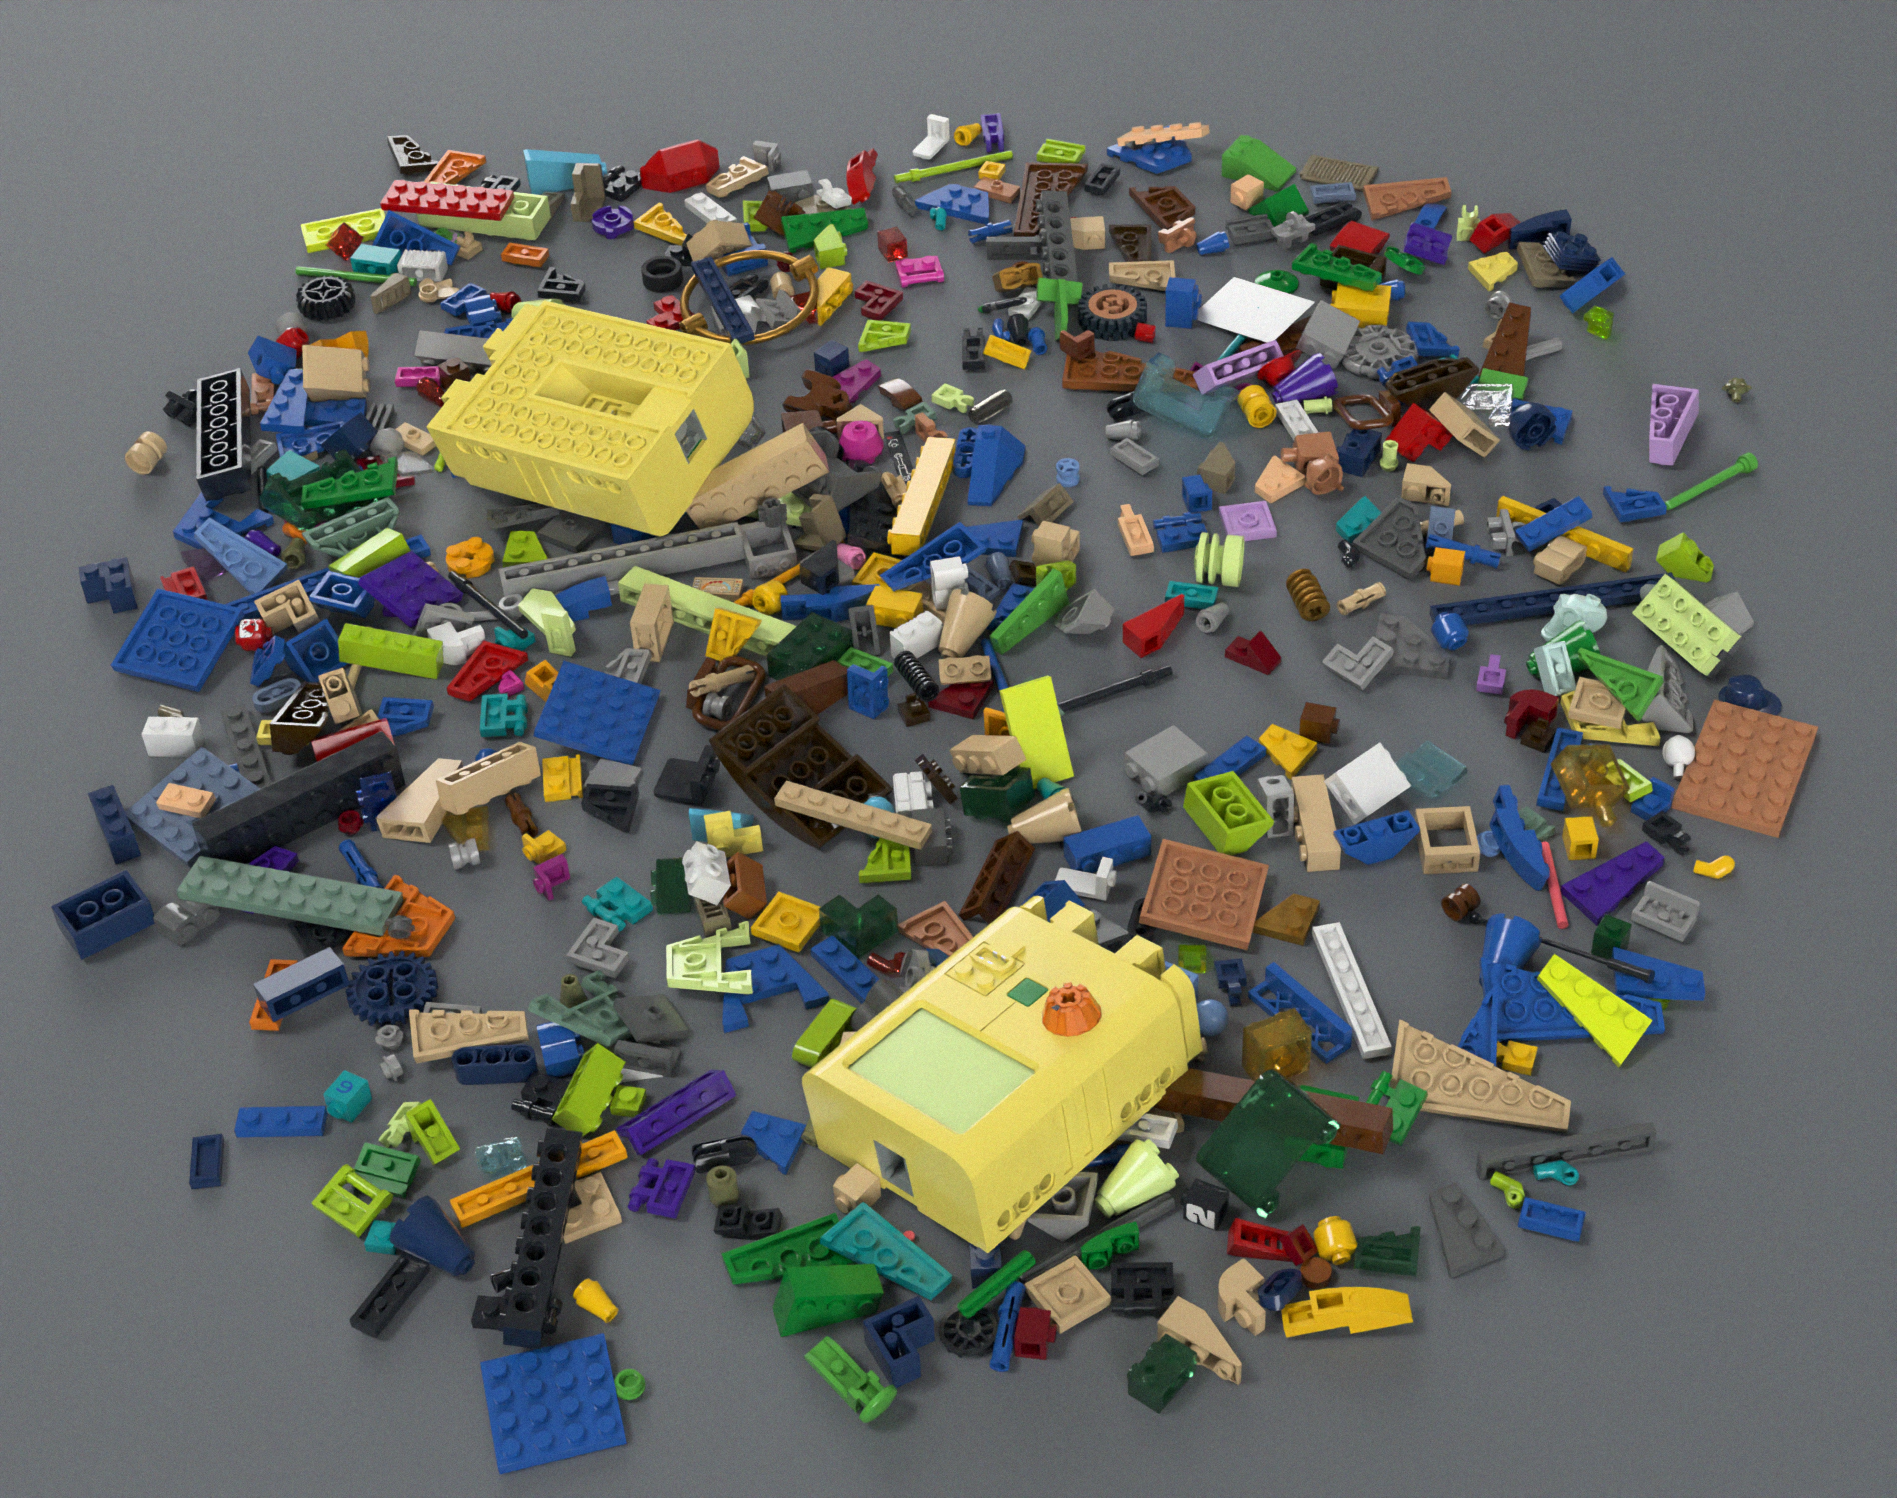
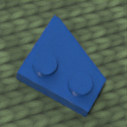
M1427 322L1407 323V334L1414 341L1420 356L1450 357V355L1454 354L1458 357L1460 348L1457 345L1451 347L1447 344V337L1438 332L1433 325Z
M383 697L377 717L378 719L386 718L388 720L392 737H396L428 727L434 704L432 700Z
M752 1111L741 1131V1135L752 1137L756 1143L759 1155L766 1161L770 1159L778 1166V1171L786 1175L803 1142L801 1135L806 1124Z

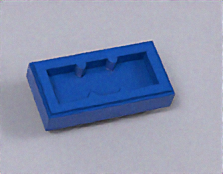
M470 282L440 303L441 309L454 316H458L465 311L463 299L486 295V289Z
M1525 1197L1518 1227L1579 1242L1586 1212Z

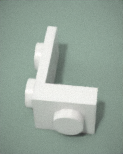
M930 114L927 117L928 136L913 150L914 156L921 157L922 159H932L950 140L949 118Z
M1102 857L1097 874L1060 868L1055 881L1065 880L1077 895L1106 901L1110 888L1115 886L1117 871L1113 870V859Z

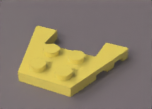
M1575 690L1561 696L1560 704L1571 730L1583 732V739L1650 746L1660 745L1661 737L1654 722L1626 725L1623 718L1621 729L1569 719V709Z

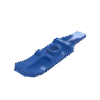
M1427 203L1423 206L1414 223L1435 229L1442 215L1446 212L1447 207Z

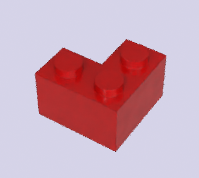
M1413 403L1385 441H1396L1398 443L1397 452L1415 462L1428 444L1441 451L1448 444L1453 434L1434 415Z

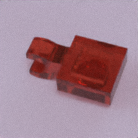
M810 291L790 296L801 311L809 299ZM817 302L811 314L806 318L808 324L817 322L814 314L817 309Z

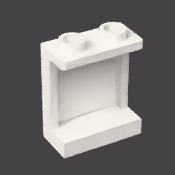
M1378 743L1324 781L1354 825L1411 786L1405 774L1399 770L1392 760L1390 753L1384 749L1381 743Z

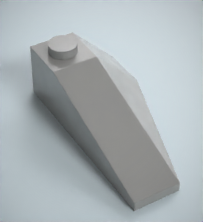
M1660 645L1657 647L1647 671L1663 676L1664 683L1640 722H1654L1657 730L1690 733L1693 731V715L1689 709L1686 710L1684 703L1688 702V698L1680 686L1683 684L1678 662Z

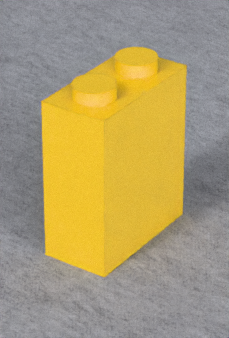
M1338 282L1337 291L1332 292V302L1330 305L1359 320L1357 328H1365L1368 325L1387 326L1391 286L1377 285L1373 291H1364L1359 287L1342 285Z

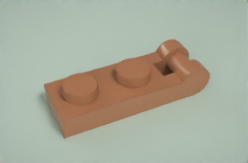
M257 373L252 374L250 402L252 415L267 411L276 394V384L272 383L271 379L259 376Z

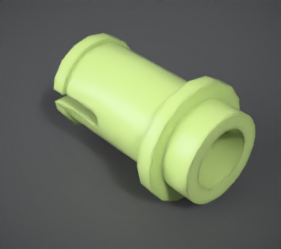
M1324 396V399L1303 400L1306 414L1325 413V415H1328V412H1332V399L1327 398V396Z
M1387 440L1383 443V456L1380 459V466L1384 471H1394L1399 464L1397 459L1398 443L1396 441Z

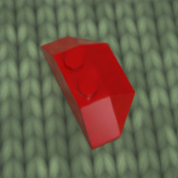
M696 139L658 150L645 166L643 165L639 169L642 188L672 193L708 183L720 167L718 149Z

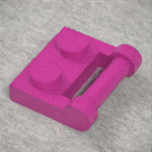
M925 256L923 258L895 261L901 288L908 287V284L922 282H944V273L938 256Z

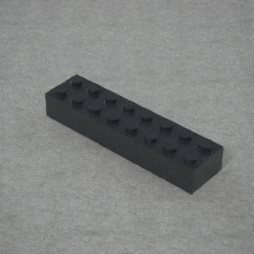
M241 368L197 379L196 480L206 502L220 500L225 496L242 494L247 490H251L250 389Z
M380 731L192 822L202 856L247 864L274 846L281 847L338 819L345 811L356 810L405 786L397 747L383 731Z

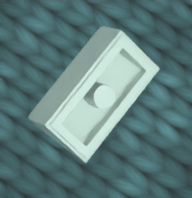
M1565 641L1535 648L1534 653L1544 692L1559 696L1576 690V683Z

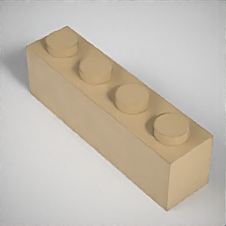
M518 742L436 779L441 808L455 815L464 814L476 805L488 803L493 797L508 794L511 792V789L519 785L531 783L532 779L541 776L536 747Z
M1324 774L1292 777L1291 789L1294 793V823H1297V826H1295L1296 842H1301V845H1299L1300 861H1305L1307 872L1340 869L1341 848L1333 835L1336 826L1327 787L1324 782Z

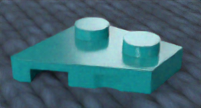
M1364 496L1336 523V532L1343 539L1352 543L1381 514V511Z

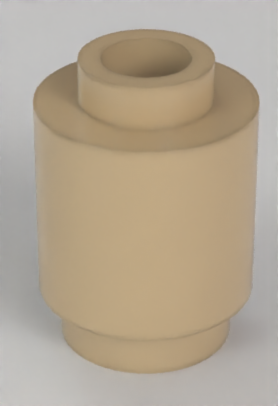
M785 272L775 273L770 280L774 299H776L779 289L784 290L792 299L795 291L791 277Z

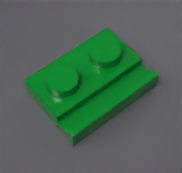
M365 1142L354 1169L357 1175L378 1189H385L395 1197L406 1199L407 1189L411 1187L421 1159L418 1155Z

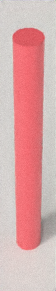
M1541 842L1542 856L1550 870L1547 884L1557 927L1565 929L1569 924L1550 845L1548 842Z

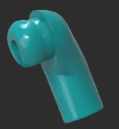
M1562 1160L1533 1165V1173L1536 1180L1552 1177L1564 1185H1573L1579 1179L1578 1170Z

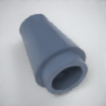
M1001 552L989 555L985 565L987 571L998 588H1008L1012 583L1009 559Z

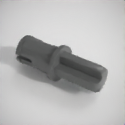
M895 186L892 189V195L897 200L898 206L903 208L909 216H914V213L918 212V208L913 202L912 195L907 193L903 186Z

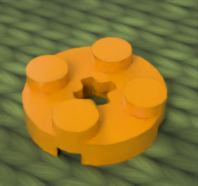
M472 537L468 541L451 545L446 549L447 555L445 559L448 571L465 574L466 578L484 575L491 569L492 562H495L492 547L482 542L480 537Z

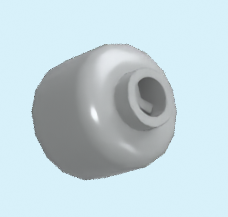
M285 313L276 321L275 326L279 336L287 328L298 327L306 334L308 333L302 317L297 313Z
M386 428L377 432L370 444V449L374 454L373 456H381L388 461V458L394 456L397 458L405 444L400 432L393 428Z

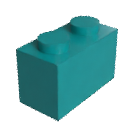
M361 244L350 258L353 272L381 275L399 274L397 264L401 258V253L399 249Z

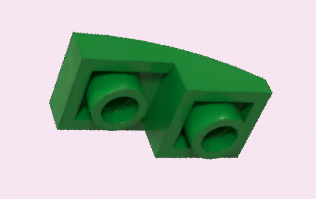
M1137 1222L1112 1228L1089 1240L1081 1247V1262L1088 1270H1097L1111 1266L1112 1255L1127 1254L1131 1251L1139 1250Z

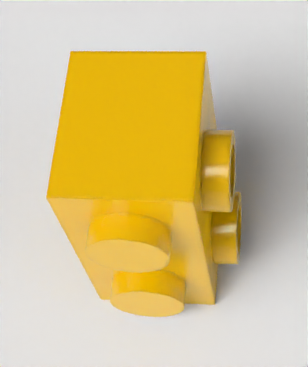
M875 585L866 603V606L873 605L876 625L898 628L902 624L909 622V620L917 618V615L924 613L923 594L905 590L893 592L891 588Z

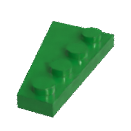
M864 208L781 217L788 252L795 253L796 249L805 247V249L814 247V239L830 224H834L836 231H840L843 237L868 229V220Z
M1313 243L1292 262V270L1298 271L1301 274H1310L1323 280L1340 282L1342 285L1359 287L1364 291H1373L1382 281V273L1361 264L1352 265L1350 259L1345 257L1338 259L1333 256V252L1327 249L1322 252Z
M836 1212L721 1253L722 1261L732 1285L783 1278L786 1268L856 1265L858 1263L820 1244L821 1236L839 1222Z

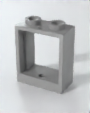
M783 521L781 526L777 528H769L765 525V522L738 525L743 540L744 560L751 580L782 574L797 565L796 550L786 521ZM784 542L786 547L784 551L753 556L751 548Z

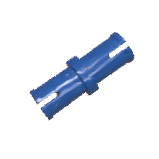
M1006 220L993 225L988 223L985 224V227L969 230L968 236L977 235L976 237L969 238V240L973 244L985 240L987 237L1012 233V227L1005 229L1004 227L1011 225V222Z

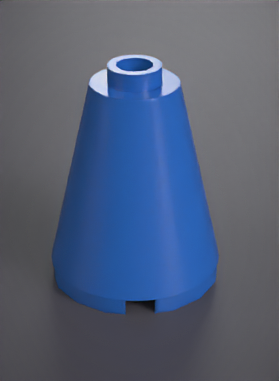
M1503 913L1492 915L1486 925L1482 958L1490 959V962L1502 965L1517 966V969L1522 970L1542 942V938H1539L1540 931L1531 922L1521 917L1514 916L1512 920L1504 918L1505 914ZM1480 973V975H1479V984L1482 986L1481 973Z

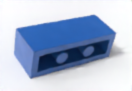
M1139 815L1064 837V857L1072 870L1087 873L1097 872L1102 857L1113 859V867L1151 855V835Z

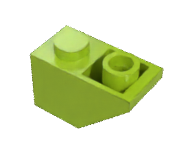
M830 224L814 239L815 259L820 269L845 265V256L848 255L846 244L842 243L840 231L837 232L834 224Z
M1684 532L1659 545L1656 561L1667 573L1672 572L1673 576L1677 578L1705 583L1711 581L1714 568L1712 560L1705 556L1697 547V544L1692 539H1689Z

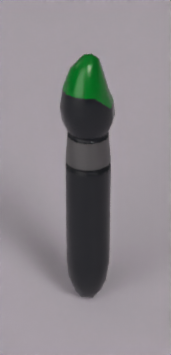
M1014 297L986 303L977 310L980 313H990L991 311L1022 305L1027 302V298Z

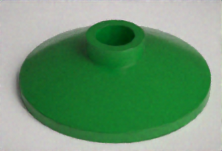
M1269 270L1259 274L1255 279V284L1292 294L1297 290L1299 281L1294 274L1288 271Z

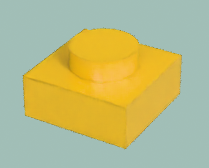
M986 161L978 171L979 179L988 177L1000 180L1006 172L1005 164Z

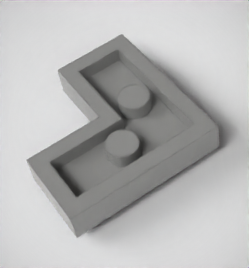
M1372 636L1357 655L1337 643L1322 661V664L1326 669L1363 691L1391 658L1394 650Z
M593 918L566 954L567 963L594 972L600 970L604 975L616 979L629 961L628 952L610 946L619 933L618 925Z

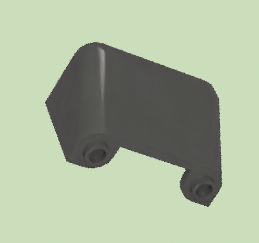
M827 430L810 432L826 454L830 472L792 491L799 499L811 507L809 498L813 494L831 495L839 512L879 487L882 471L875 466H867L863 469V472L856 473L837 458L839 443L833 434Z

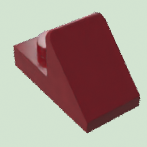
M1259 631L1251 640L1237 636L1225 649V658L1266 675H1269L1281 662V656L1262 631Z

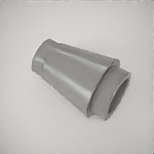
M1131 419L1106 425L1107 439L1123 441L1128 438L1133 442L1140 440L1141 426L1139 421Z
M1221 602L1201 610L1196 618L1197 627L1205 633L1216 631L1229 614V607Z

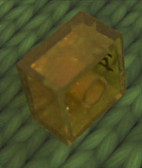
M1295 1008L1279 1012L1272 1017L1243 1027L1242 1067L1252 1081L1274 1084L1310 1070L1312 1031Z

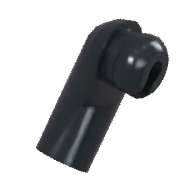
M1341 540L1338 544V549L1345 554L1341 558V562L1346 567L1351 568L1354 563L1357 564L1359 561L1360 552L1348 540Z
M1139 792L1135 796L1136 803L1151 813L1158 810L1165 813L1172 807L1171 800L1163 794L1149 796L1145 792Z

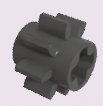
M768 498L763 501V505H758L759 522H765L767 527L777 528L781 526L783 521H787L786 504H781L779 499Z

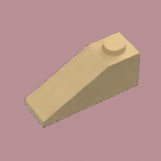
M1103 216L1070 218L1074 248L1082 250L1105 249Z

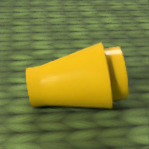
M978 123L957 127L954 132L956 143L963 146L969 145L982 133V127Z
M588 1278L581 1282L573 1293L576 1305L601 1318L605 1323L613 1320L619 1311L598 1281H592Z

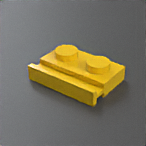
M580 754L576 755V758L562 756L542 759L545 802L571 799V796L579 795V798H583Z

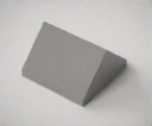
M1738 591L1716 597L1705 604L1740 635L1754 625V621Z
M1079 1172L1076 1174L1075 1177L1027 1218L1028 1222L1061 1242L1066 1241L1085 1228L1089 1223L1098 1173Z

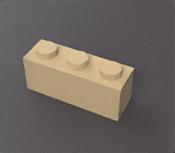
M971 735L950 749L953 764L960 773L1004 775L1026 760L1016 736Z

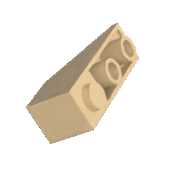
M1178 1296L1158 1321L1157 1341L1161 1342L1167 1349L1175 1350L1185 1355L1194 1364L1203 1365L1214 1371L1220 1378L1230 1380L1239 1385L1241 1382L1242 1363L1206 1311Z

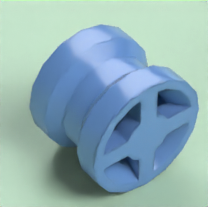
M1064 458L1057 462V483H1060L1063 487H1073L1079 483L1080 476L1078 472L1080 466L1077 460Z

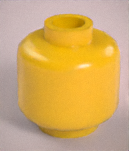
M768 581L755 588L752 596L753 606L762 614L773 615L782 610L781 595H788V591L779 581Z
M1332 1216L1319 1221L1318 1227L1313 1232L1320 1258L1332 1261L1334 1265L1350 1261V1255L1355 1253L1358 1248L1351 1223L1342 1220L1339 1216Z

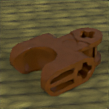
M809 369L804 371L801 378L805 388L810 390V392L802 397L788 396L782 404L786 412L816 410L821 418L824 416L831 420L835 419V421H837L838 417L853 409V406L849 403L848 394L840 390L841 384L836 379Z

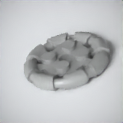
M1368 325L1363 329H1356L1340 362L1353 374L1358 376L1364 374L1368 375V378L1379 379L1380 377L1377 374L1379 368L1384 367L1389 372L1391 371V366L1389 365L1392 362L1409 356H1413L1415 361H1417L1419 354L1414 341L1411 340V336L1397 328H1394V330L1389 329L1385 325Z

